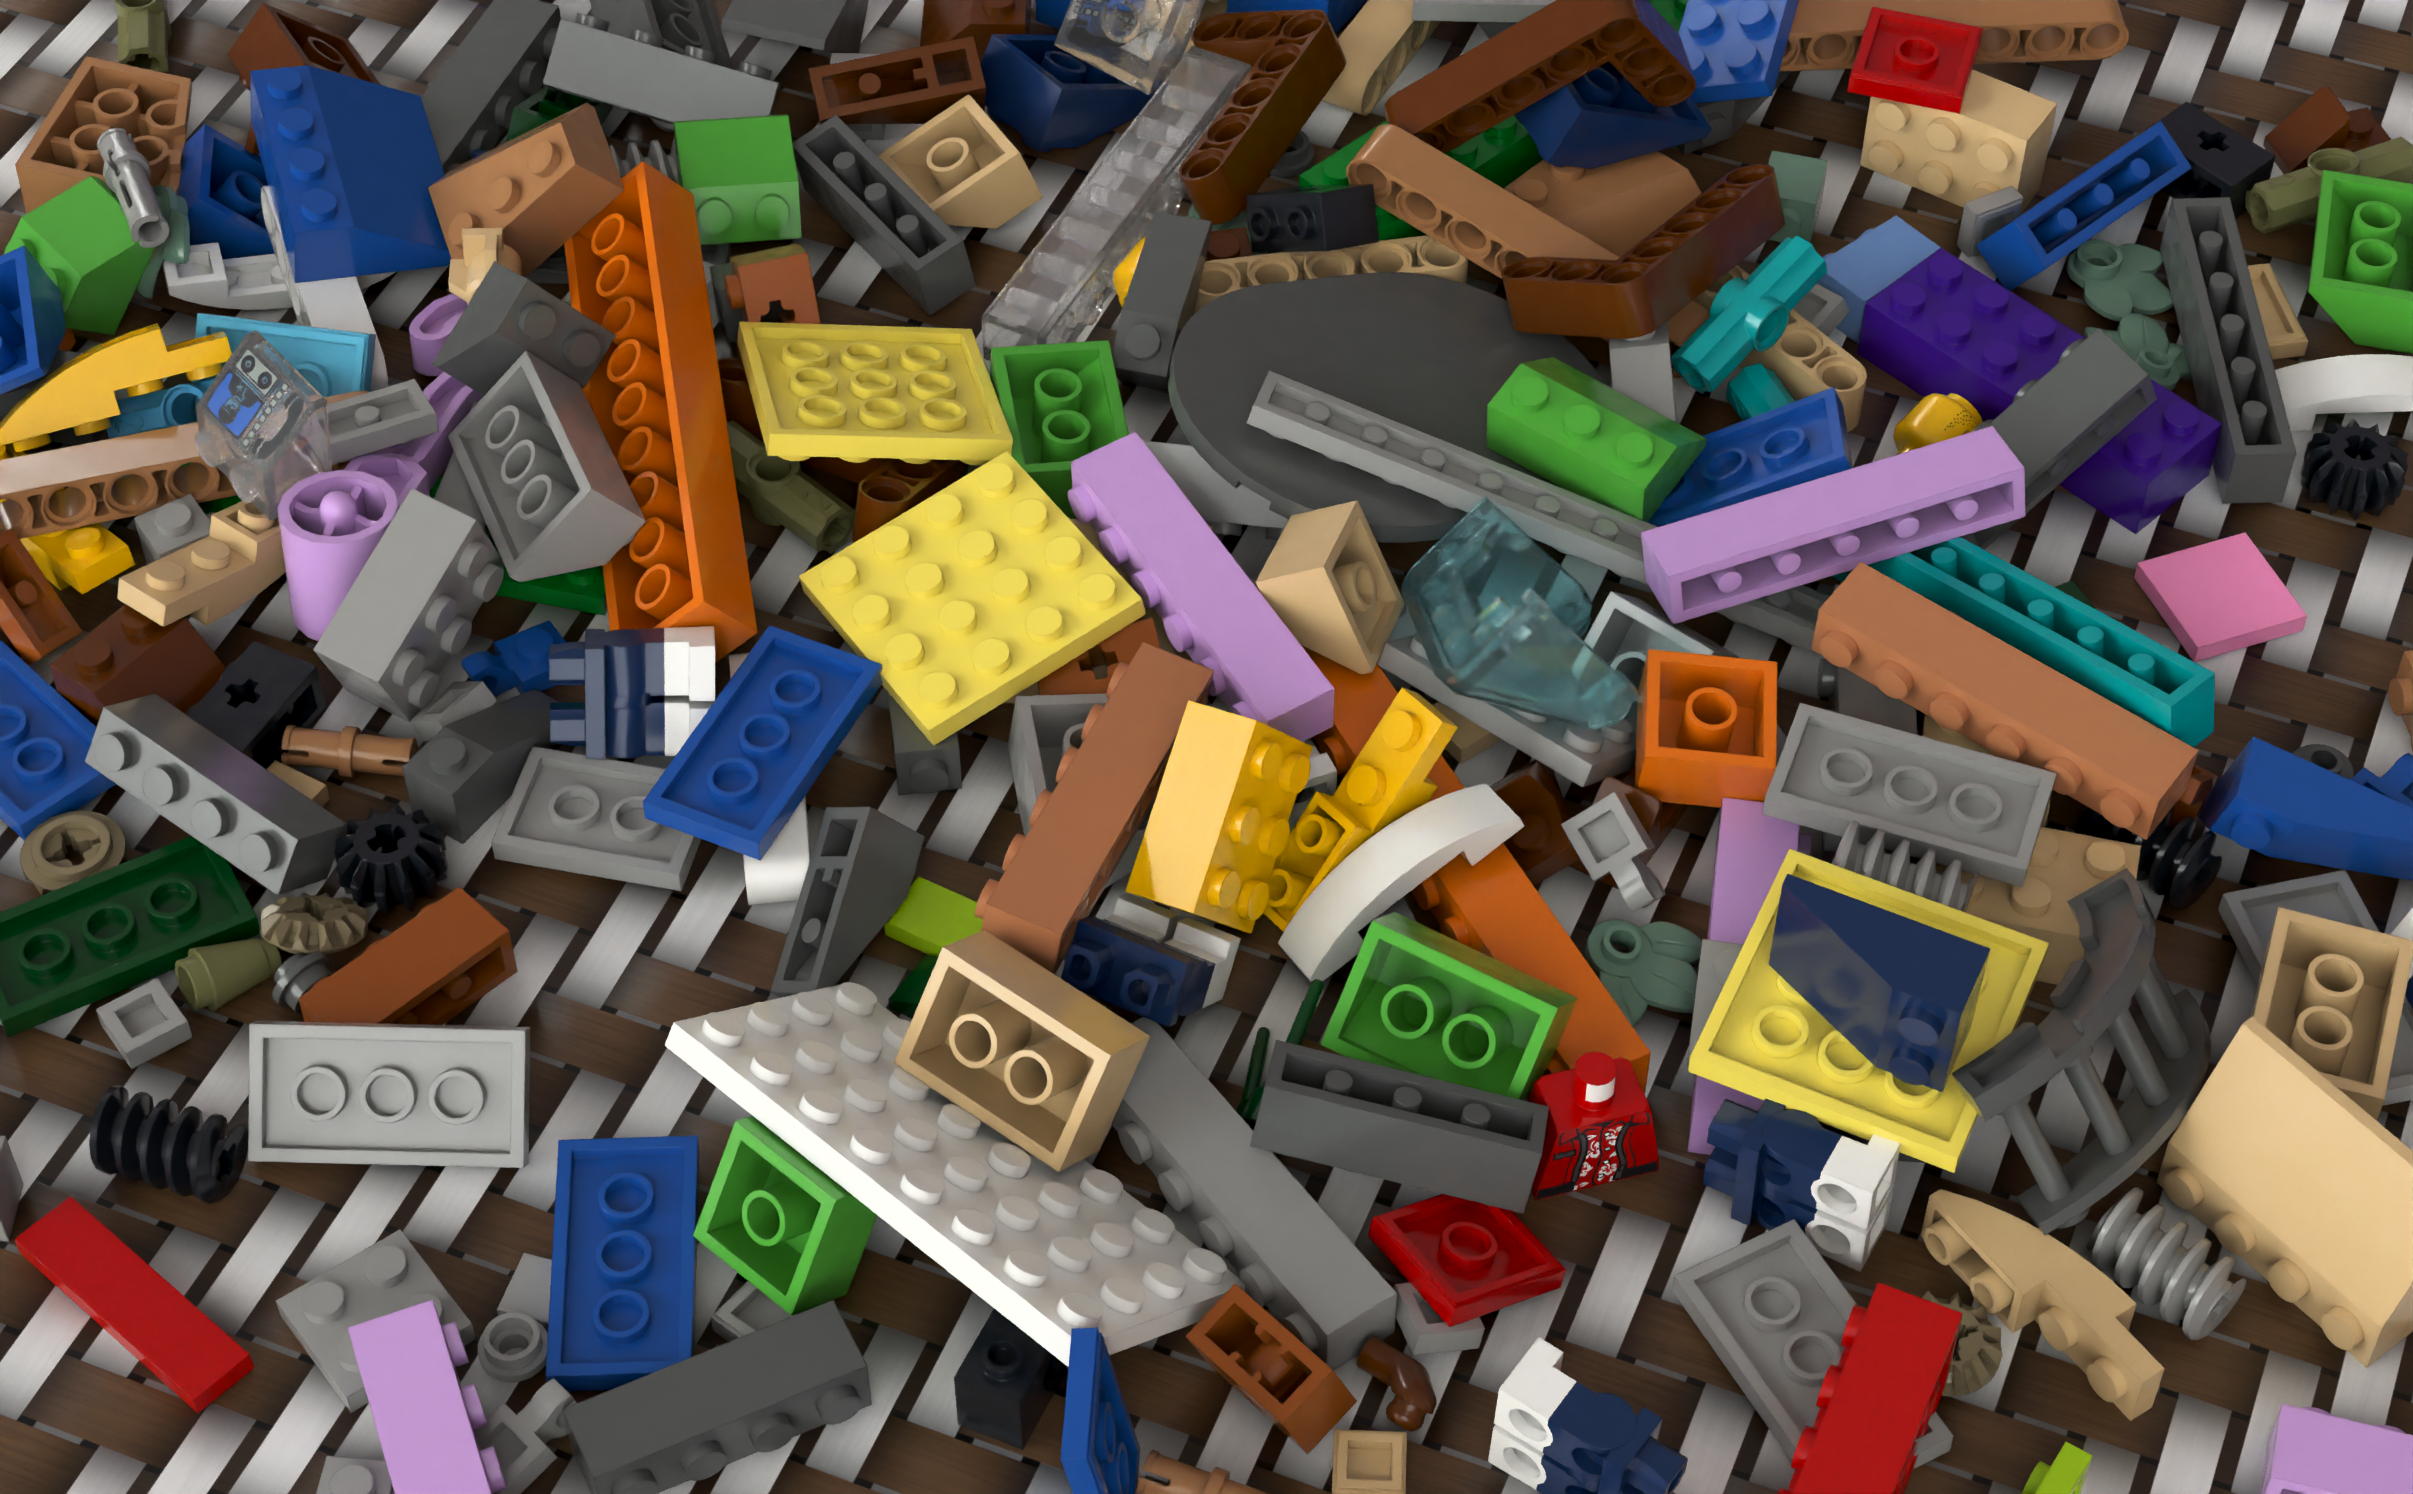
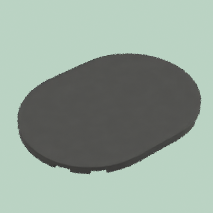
M1376 272L1249 286L1212 300L1189 319L1178 337L1171 357L1168 392L1177 422L1198 454L1214 471L1236 489L1243 484L1253 492L1271 502L1269 510L1289 519L1292 515L1358 500L1377 542L1409 543L1504 529L1493 522L1458 508L1447 507L1436 499L1401 485L1390 484L1379 476L1344 462L1333 461L1324 454L1287 439L1276 438L1262 429L1247 424L1253 404L1269 371L1555 486L1558 485L1487 447V405L1520 363L1554 357L1603 384L1605 383L1586 357L1564 336L1516 331L1513 327L1507 300L1497 295L1457 281L1430 275L1404 272Z

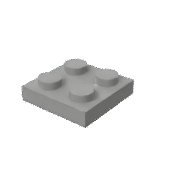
M400 1229L276 1300L281 1318L350 1413L366 1405L369 1401L348 1327L433 1299L442 1325L456 1321L464 1346L476 1339L470 1320Z

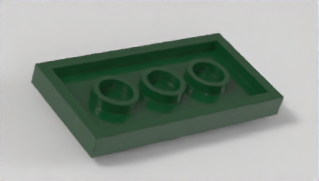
M189 836L0 912V1023L7 1038L175 969L177 960L188 957V951L191 948L246 940L260 934L257 916L227 860L194 837Z

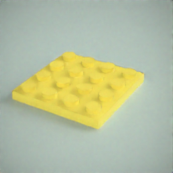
M739 321L737 344L768 456H778L788 461H804L810 457H839L844 461L862 463L869 461L871 458L900 459L911 464H924L934 459L960 460L969 465H984L1006 451L1010 455L1012 453L1013 438L972 329Z
M1007 451L799 576L804 593L857 656L882 664L880 675L883 687L933 746L1146 615L1143 600Z
M1789 849L1693 1049L1688 1072L1758 1099H1769L1786 1105L1785 1109L1787 1110L1794 1109L1807 1112L1821 1123L1870 1141L1874 1134L1900 1143V1153L1955 1173L1979 1114L1963 1096L1952 1073L1988 1051L2016 1029L2046 958L2049 943ZM1787 874L1990 948L1972 1025L1943 1092L1924 1085L1905 1083L1896 1078L1892 1073L1875 1067L1769 965L1781 889Z

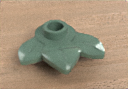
M164 185L153 187V191L163 217L167 220L169 235L165 242L156 246L136 288L143 297L149 299L153 298L155 281L164 260L177 264H186L189 261L190 226L187 217V203L184 197L176 195L171 187Z
M2093 239L2078 246L2077 250L2069 257L2067 264L2069 277L2083 288L2085 302L2105 318L2120 322L2125 314L2132 313V311L2142 315H2155L2174 307L2170 290L2154 275L2163 265L2161 252L2138 244H2123L2117 247L2108 241Z
M2128 313L2121 319L2118 331L2101 329L2149 374L2150 379L2169 391L2175 389L2180 378L2191 376L2184 346L2169 343L2165 330L2150 317L2139 313ZM2086 327L2083 332L2084 337L2087 339L2098 328Z
M1612 919L1603 921L1592 929L1585 945L1588 963L1633 1027L1644 1015L1647 1005L1673 1012L1693 1014L1698 976L1691 965L1700 960L1702 940L1697 935L1679 925L1663 921L1638 927L1628 921ZM1611 944L1619 945L1629 953L1618 952Z

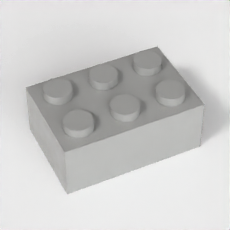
M411 488L313 650L346 691L410 722L419 708H425L434 699L440 685L439 675L450 656L460 653L468 642L472 631L471 621L483 601H490L498 592L504 577L503 568L505 565L502 558L477 519Z

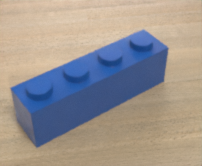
M2159 121L1978 243L1976 247L2002 286L2011 291L2050 267L2192 167L2162 121Z

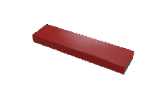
M71 1196L14 1239L19 1253L195 1412L200 1413L254 1369L251 1356L247 1351Z

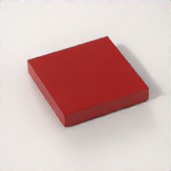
M1872 7L1850 73L1847 92L1960 114L1981 43L1983 28Z
M1440 1194L1372 1217L1368 1231V1237L1449 1327L1561 1288L1566 1272L1561 1263L1511 1210L1488 1206L1446 1194Z

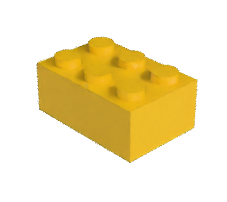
M1188 700L1125 892L1251 934L1255 921L1263 914L1268 903V882L1276 857L1284 851L1289 839L1290 825L1288 821L1297 794L1304 789L1309 779L1311 768L1309 757L1313 746L1257 720Z

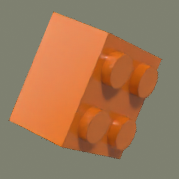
M1648 649L1637 698L1635 788L1667 803L1721 808L1723 797L1764 802L1776 769L1777 662Z

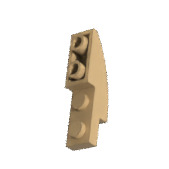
M295 476L211 515L210 534L208 537L120 577L117 599L163 627L187 615L207 626L233 612L257 596L286 572L277 508L282 495L296 482L303 480V478Z
M1942 1189L1929 1196L1920 1236L1924 1239L1930 1254L1939 1263L1949 1265L1970 1287L1971 1293L1980 1307L1985 1306L1987 1313L1995 1314L2012 1333L2035 1320L2039 1324L2040 1330L2047 1342L2056 1350L2064 1351L2087 1375L2093 1390L2103 1400L2113 1402L2130 1421L2152 1408L2165 1368L2129 1332L2137 1305L2135 1301L2080 1254L2051 1235H2044L2039 1228L2016 1216L1978 1200Z

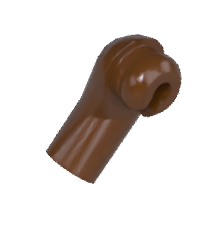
M1376 1336L1370 1338L1358 1357L1357 1367L1390 1386L1392 1392L1396 1394L1386 1408L1387 1418L1410 1432L1419 1430L1424 1423L1426 1414H1433L1437 1404L1428 1371L1421 1363Z

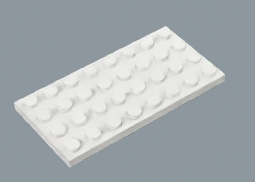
M845 982L831 987L800 992L791 996L756 1002L747 1006L712 1012L707 1015L673 1022L664 1046L1067 1367L1069 1366L1072 1329L1098 1327L1099 1333L1103 1335L1108 1353L1112 1355L1199 1322L1234 1284L1245 1292V1285L1240 1281V1278L1227 1269L1225 1261L1220 1256L1210 1250L1199 1248L1175 1229V1225L1169 1217L1157 1210L1147 1208L1123 1190L1120 1180L1112 1174L1094 1168L1084 1159L1060 1172L1056 1171L894 1064L911 1022L899 1019L877 1002V996L865 986Z

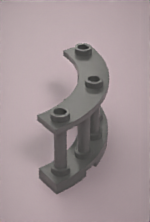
M2127 868L2067 901L2079 924V940L2084 948L2083 959L2072 961L2063 979L2050 995L2055 1006L2050 1014L2038 1026L2035 1023L2023 1022L1998 1044L1952 1073L1963 1096L1985 1122L1996 1115L2003 1116L2037 1182L2035 1186L2021 1193L2016 1198L2022 1209L2044 1235L2056 1228L2071 1227L2082 1221L2088 1215L2090 1206L2105 1197L2131 1176L2159 1149L2180 1125L2203 1084L2209 1066L2211 1040L2208 1024L2197 1001L2187 989L2173 995L2153 955L2156 937L2153 913L2137 880ZM2133 995L2142 1011L2140 1015L2134 1018L2128 1009L2132 1004L2131 998ZM2106 1029L2134 1082L2132 1090L2118 1112L2090 1059L2093 1052L2091 1044ZM2064 1069L2097 1137L2079 1154L2061 1167L2028 1102L2031 1099L2032 1092Z

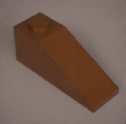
M974 36L808 68L820 124L835 115L845 124H925L968 94L985 112L986 85Z

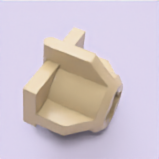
M462 228L464 259H450L448 284L449 292L469 304L494 261L519 275L522 274V261L514 249L504 244L502 228Z

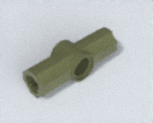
M114 0L118 18V63L163 73L168 72V41L171 39L172 30L167 13V0Z
M2398 137L2355 152L2341 148H2327L2312 153L2308 157V167L2256 183L2252 189L2246 190L2245 208L2251 216L2253 226L2261 233L2266 234L2312 218L2316 220L2323 170L2412 184L2413 144L2403 137Z
M735 421L727 422L736 489L750 500L752 515L766 525H783L818 552L825 550L832 554L846 544L847 537L853 529L855 510L802 472L800 461H788L778 456H768L765 444Z

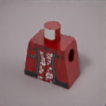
M1588 1052L1578 1058L1575 1068L1544 1075L1534 1081L1527 1101L1549 1106L1543 1152L1531 1188L1535 1201L1659 1171L1660 1164L1652 1112L1628 1059L1622 1057L1612 1059L1609 1055L1602 1052Z

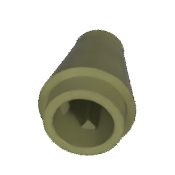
M260 937L258 939L252 938L191 948L188 951V957L176 961L175 973L181 993L192 1010L196 1011L207 1007L210 1011H215L269 979L270 976L275 975L278 968L282 965L277 946Z

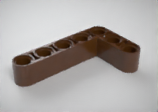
M1556 0L1396 92L1385 103L1384 113L1388 125L1402 128L1445 154L1608 61L1654 106L1667 107L1683 102L1694 92L1696 80L1679 34L1647 0Z
M1323 10L1221 13L1206 18L1192 30L1191 40L1211 83L1217 87H1238L1179 168V176L1200 219L1212 221L1213 225L1222 224L1238 216L1247 206L1246 194L1257 192L1345 68L1347 63L1345 55L1329 18Z
M1752 164L1732 170L1617 260L1530 257L1509 264L1501 271V276L1514 329L1524 333L1617 339L1636 338L1652 333L1785 225L1774 167L1767 164Z
M717 359L726 421H735L764 443L742 359ZM810 457L807 460L800 461V463L859 484L852 543L966 476L969 464L963 463L960 460L934 459L924 464H911L900 459L871 458L869 461L862 463L844 461L839 457Z

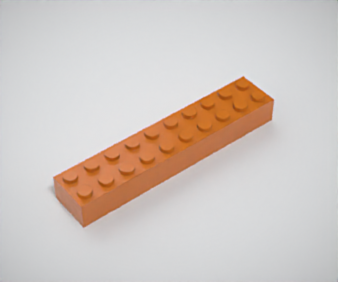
M642 161L621 178L625 190L564 243L571 307L616 335L587 385L582 388V391L646 519V522L639 528L634 539L622 547L606 565H602L610 631L621 629L714 626L716 663L758 633L694 197L691 192Z

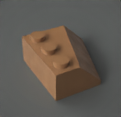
M86 56L15 163L26 214L89 176L98 177L106 183L103 176L104 160L99 154L97 142L102 133L112 128H123L126 130L127 136L129 133L133 136L137 151L147 159L150 166L151 187L153 188L157 185L168 186L175 191L176 195H179L183 147L186 143L192 95L191 78Z
M588 103L455 167L428 187L451 259H464L462 228H502L504 244L514 249L520 256L522 261L521 276L525 278L625 190L595 107Z
M1659 151L1594 169L1573 166L1556 167L1543 159L1504 188L1619 257L1702 194L1688 168Z

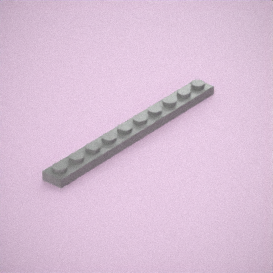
M1272 371L1268 372L1253 404L1247 424L1262 429L1276 438L1287 439L1324 454L1333 461L1344 462L1379 476L1390 484L1401 485L1436 499L1447 507L1458 508L1493 522L1504 530L1517 532L1550 545L1561 553L1575 555L1607 568L1621 577L1632 578L1648 585L1645 577L1641 532L1657 528V526ZM1801 585L1716 611V613L1726 616L1735 623L1746 624L1781 638L1792 646L1805 648L1817 653L1811 647L1818 611L1830 596Z

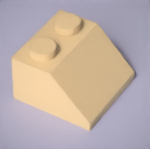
M969 94L877 155L947 225L997 229L1043 198L1020 152Z
M1358 500L1290 516L1256 580L1259 592L1300 645L1359 674L1373 672L1405 605Z

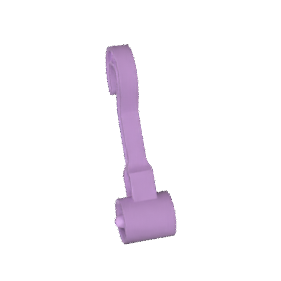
M453 293L430 303L413 319L409 326L414 369L426 376H438L424 389L423 393L436 412L439 432L414 439L406 444L387 447L376 453L352 458L344 470L314 474L296 482L282 495L277 512L291 612L295 626L308 638L319 641L411 488L430 497V490L448 466L454 451L448 435L470 412L474 400H481L484 397L482 394L432 365L468 305L466 301Z

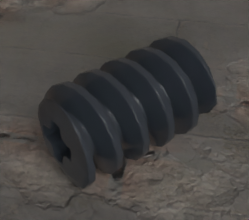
M2174 806L2147 840L2126 828L2113 825L2103 815L2089 807L2084 809L2075 828V833L2140 845L2136 880L2145 881L2148 879L2149 888L2157 895L2169 894L2170 903L2178 910L2186 909L2195 903L2215 880L2221 868L2222 857H2215L2211 854L2217 840V835L2210 830L2205 832L2195 842L2192 841L2190 838L2196 825L2195 819L2188 816L2183 818L2174 827L2169 825L2175 811Z
M114 1085L105 1092L96 1108L90 1131V1156L95 1168L105 1174L120 1173V1176L129 1181L137 1182L144 1180L146 1184L157 1189L169 1187L171 1191L184 1197L195 1195V1198L211 1204L219 1202L227 1196L238 1182L248 1151V1131L245 1124H238L227 1136V1118L222 1114H212L203 1123L202 1111L197 1107L189 1106L179 1115L177 1104L173 1100L164 1099L154 1108L153 1098L148 1093H136L129 1101L128 1090L121 1085Z

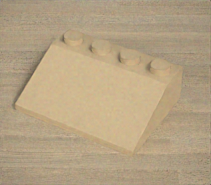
M2252 1016L2241 1025L2168 1142L2156 1183L2165 1190L2167 1196L2176 1206L2188 1210L2209 1228L2227 1251L2242 1257L2268 1280L2270 1286L2279 1297L2287 1302L2294 1303L2322 1328L2326 1337L2335 1346L2342 1350H2347L2367 1368L2413 1332V1151Z

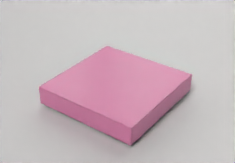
M2246 532L2137 563L2134 575L2135 580L2193 662L2297 633L2304 629L2307 619L2306 613Z

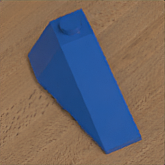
M2254 736L2213 787L2199 815L2200 820L2209 830L2235 841L2242 847L2253 849L2268 857L2413 881L2412 807Z

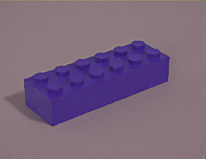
M1939 248L1866 302L1857 354L1923 397L1932 393L1944 394L1946 396L1953 393L1965 398L1978 411L1984 422L1989 419L1994 420L2013 404L2015 395L2026 383L2034 379L2040 380L2059 363L2062 353L2068 346L2079 339L2086 338L1946 250ZM2152 379L2151 382L2157 400L2059 484L2134 534L2141 531L2209 476L2222 428L2221 422Z

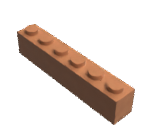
M1862 562L1854 568L1819 608L1811 649L1823 655L1831 664L1851 671L1877 686L1887 696L1900 699L1933 718L1943 728L1956 731L1989 750L1996 757L2057 773L2053 787L2055 792L2070 796L2103 815L2106 820L2117 827L2126 828L2147 840L2186 791L2199 750Z
M1142 642L1130 664L1124 662L1118 664L1107 689L1106 696L1109 698L1105 706L1095 703L1088 714L1082 730L1081 739L1084 741L1079 749L1069 746L1057 770L1055 781L1058 784L1054 791L1051 792L1043 789L1030 816L1029 826H1031V829L1027 836L1017 833L1011 841L1002 866V870L1005 872L1000 881L990 878L985 884L975 909V916L983 919L981 931L986 930L1055 975L1071 947L1078 921L1089 916L1157 797L1188 700L1207 705L1214 670Z

